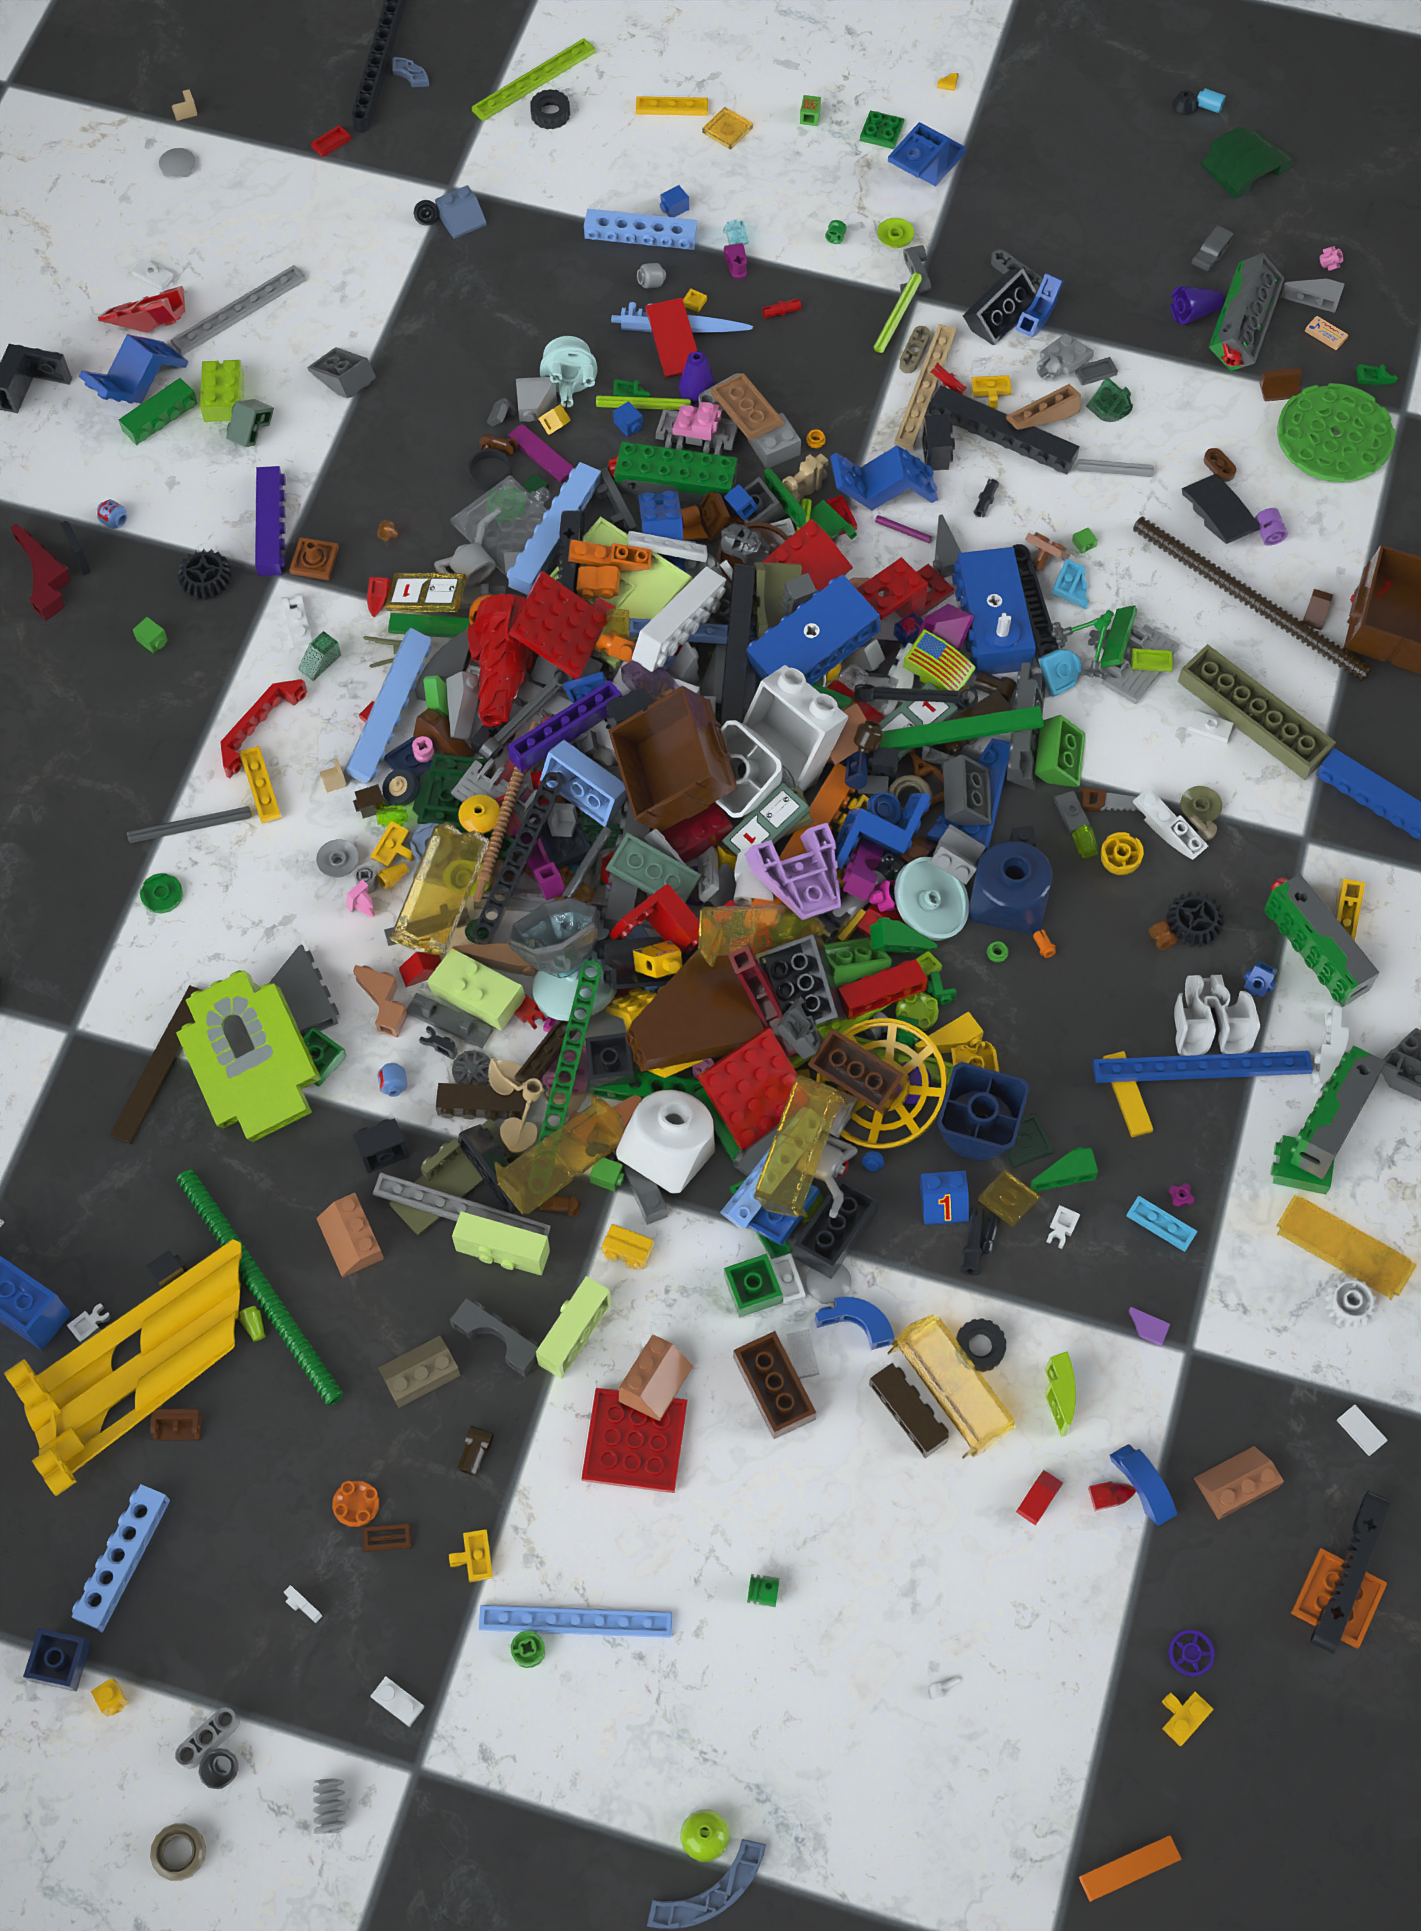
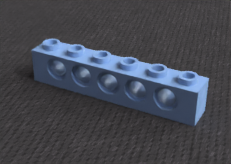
M587 209L584 235L586 239L694 250L697 237V220Z
M802 1107L720 1213L737 1227L745 1229L826 1122L810 1108Z
M140 1484L138 1490L135 1489L133 1491L127 1511H124L119 1518V1527L115 1533L110 1535L107 1541L108 1548L106 1552L96 1562V1571L93 1577L88 1578L81 1600L78 1599L73 1606L72 1618L77 1622L103 1633L170 1502V1499L165 1494ZM147 1508V1514L142 1518H137L139 1510ZM131 1530H136L135 1537L131 1540H126L127 1533ZM119 1552H124L123 1560L115 1562V1556ZM108 1574H113V1580L109 1584H103L104 1577ZM97 1596H101V1603L96 1607H92V1600Z

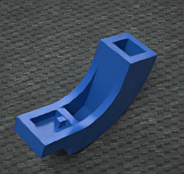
M1045 273L1034 301L1026 311L1022 312L1015 330L1030 337L1036 336L1041 331L1058 301V294L1064 280Z
M854 1297L835 1298L834 1308L830 1306L823 1307L815 1313L817 1328L838 1322L857 1324L866 1333L871 1350L894 1344V1333L886 1316L875 1305L863 1299Z
M1127 1444L1110 1454L1111 1462L1132 1483L1139 1495L1145 1514L1157 1526L1177 1515L1175 1505L1165 1483L1153 1464L1140 1449L1135 1450L1130 1444Z

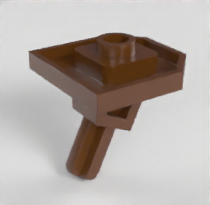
M707 492L700 504L701 524L708 536L709 542H715L723 527H727L728 524L743 525L745 522L740 516L732 513V508L725 506L720 493Z

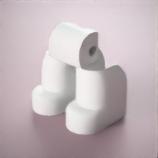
M1200 975L1187 976L1185 997L1188 1008H1183V993H1179L1174 1007L1177 1029L1176 1046L1180 1056L1204 1055L1210 1049L1216 1032L1210 1008L1215 1009L1220 1029L1218 1042L1221 1052L1223 1054L1249 1052L1260 1029V1022L1252 996L1246 991H1240L1237 1003L1228 1007L1230 993L1224 986L1222 975H1211L1210 978H1202Z

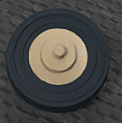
M396 769L389 773L382 786L384 798L392 805L399 807L410 804L416 798L419 791L417 777L406 769Z

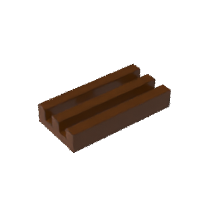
M410 1523L363 1527L364 1553L412 1548ZM405 1530V1534L368 1537V1533ZM406 1539V1542L368 1545L370 1542Z

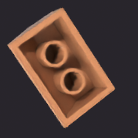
M356 1193L334 1201L316 1218L342 1278L384 1259Z
M652 1334L619 1386V1402L660 1421L691 1372L693 1365L673 1343Z
M1255 1446L1194 1477L1195 1482L1218 1520L1278 1489L1284 1482L1273 1462Z

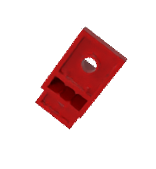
M902 557L856 588L880 615V620H883L895 611L904 621L907 618H914V622L953 595L955 590L929 564L916 572ZM884 591L883 596H880L878 593Z
M667 883L621 918L609 935L613 940H616L619 936L625 938L633 931L632 929L636 925L639 927L647 920L664 941H671L680 949L681 954L683 952L688 954L699 942L705 941L713 931L721 928L733 916L732 910L736 907V904L732 900L728 901L701 923Z

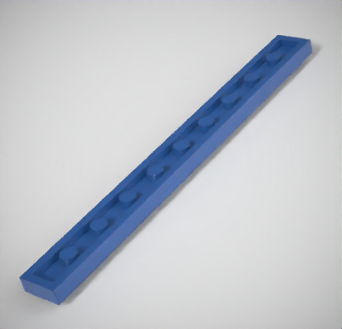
M1309 1051L1094 1059L1092 1063L1095 1083L1311 1074L1313 1071Z

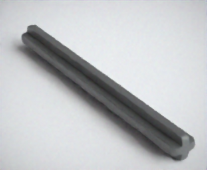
M246 806L131 830L127 832V837L130 843L249 819L252 817L250 807Z

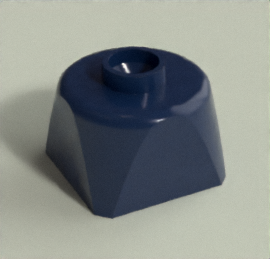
M1004 841L987 849L978 862L968 913L970 920L974 923L1032 935L1041 930L1053 877V871L1047 857L1033 845L1020 841Z
M964 1062L956 1064L952 1070L937 1123L941 1135L950 1149L964 1158L975 1161L992 1160L1011 1149L1015 1144L1030 1088L1026 1080Z

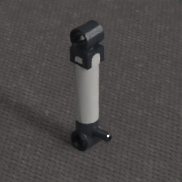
M892 852L886 853L878 866L872 870L878 875L875 885L886 880H894L896 874L900 872L906 863ZM848 893L841 899L840 908L826 912L824 916L821 915L814 921L810 927V932L821 936L823 943L830 944L837 935L843 932L848 926L849 921L860 909H863L869 903V898L867 901H864Z

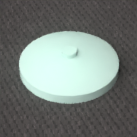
M932 857L917 858L906 864L896 878L894 895L897 909L907 926L933 941L948 939L957 934L967 921L969 899L963 882L931 863Z
M595 951L584 959L580 965L568 972L561 974H551L544 971L537 972L533 981L532 992L538 1008L544 1014L557 1020L569 1021L581 968L587 961H595L601 967L600 980L591 1016L600 1012L612 1001L617 989H611L608 984L604 983L601 959L598 960ZM587 968L585 974L588 977H594L597 975V971L594 968ZM582 989L580 991V995L583 998H589L592 995L589 989ZM577 1010L574 1013L578 1019H584L587 1016L584 1010Z

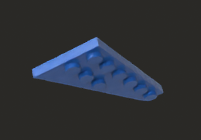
M992 738L977 763L989 769L991 824L958 825L946 819L943 812L936 820L933 828L928 832L926 839L938 842L951 824L986 846L983 852L989 848L1009 760L1010 742Z

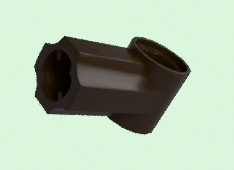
M980 671L976 676L973 687L988 694L998 690L1009 703L1016 690L1017 683L1009 677H1002L1000 679Z
M471 1425L466 1435L463 1454L457 1466L459 1471L471 1476H477L485 1452L487 1453L491 1447L494 1433Z

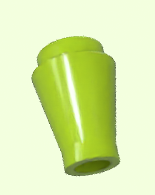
M251 1306L239 1312V1321L251 1336L253 1342L266 1337L261 1312L257 1310L256 1306Z

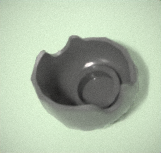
M216 1748L207 1753L202 1758L198 1774L201 1782L212 1789H223L236 1778L239 1771L236 1755L228 1749Z

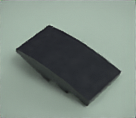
M1216 474L1182 488V495L1193 503V511L1204 519V526L1225 544L1260 529L1259 524L1248 508Z

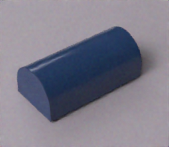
M858 750L847 757L845 783L851 789L859 790L866 786L869 753Z

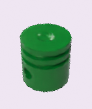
M751 1574L747 1603L753 1601V1604L759 1602V1605L776 1607L780 1578L770 1576L760 1578V1575L754 1577V1574Z

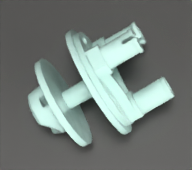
M562 336L552 340L545 347L540 364V376L550 377V380L556 384V392L561 396V405L565 407L567 404V407H571L573 405V393L582 391L595 384L597 362L591 354L589 346L583 340L573 336Z

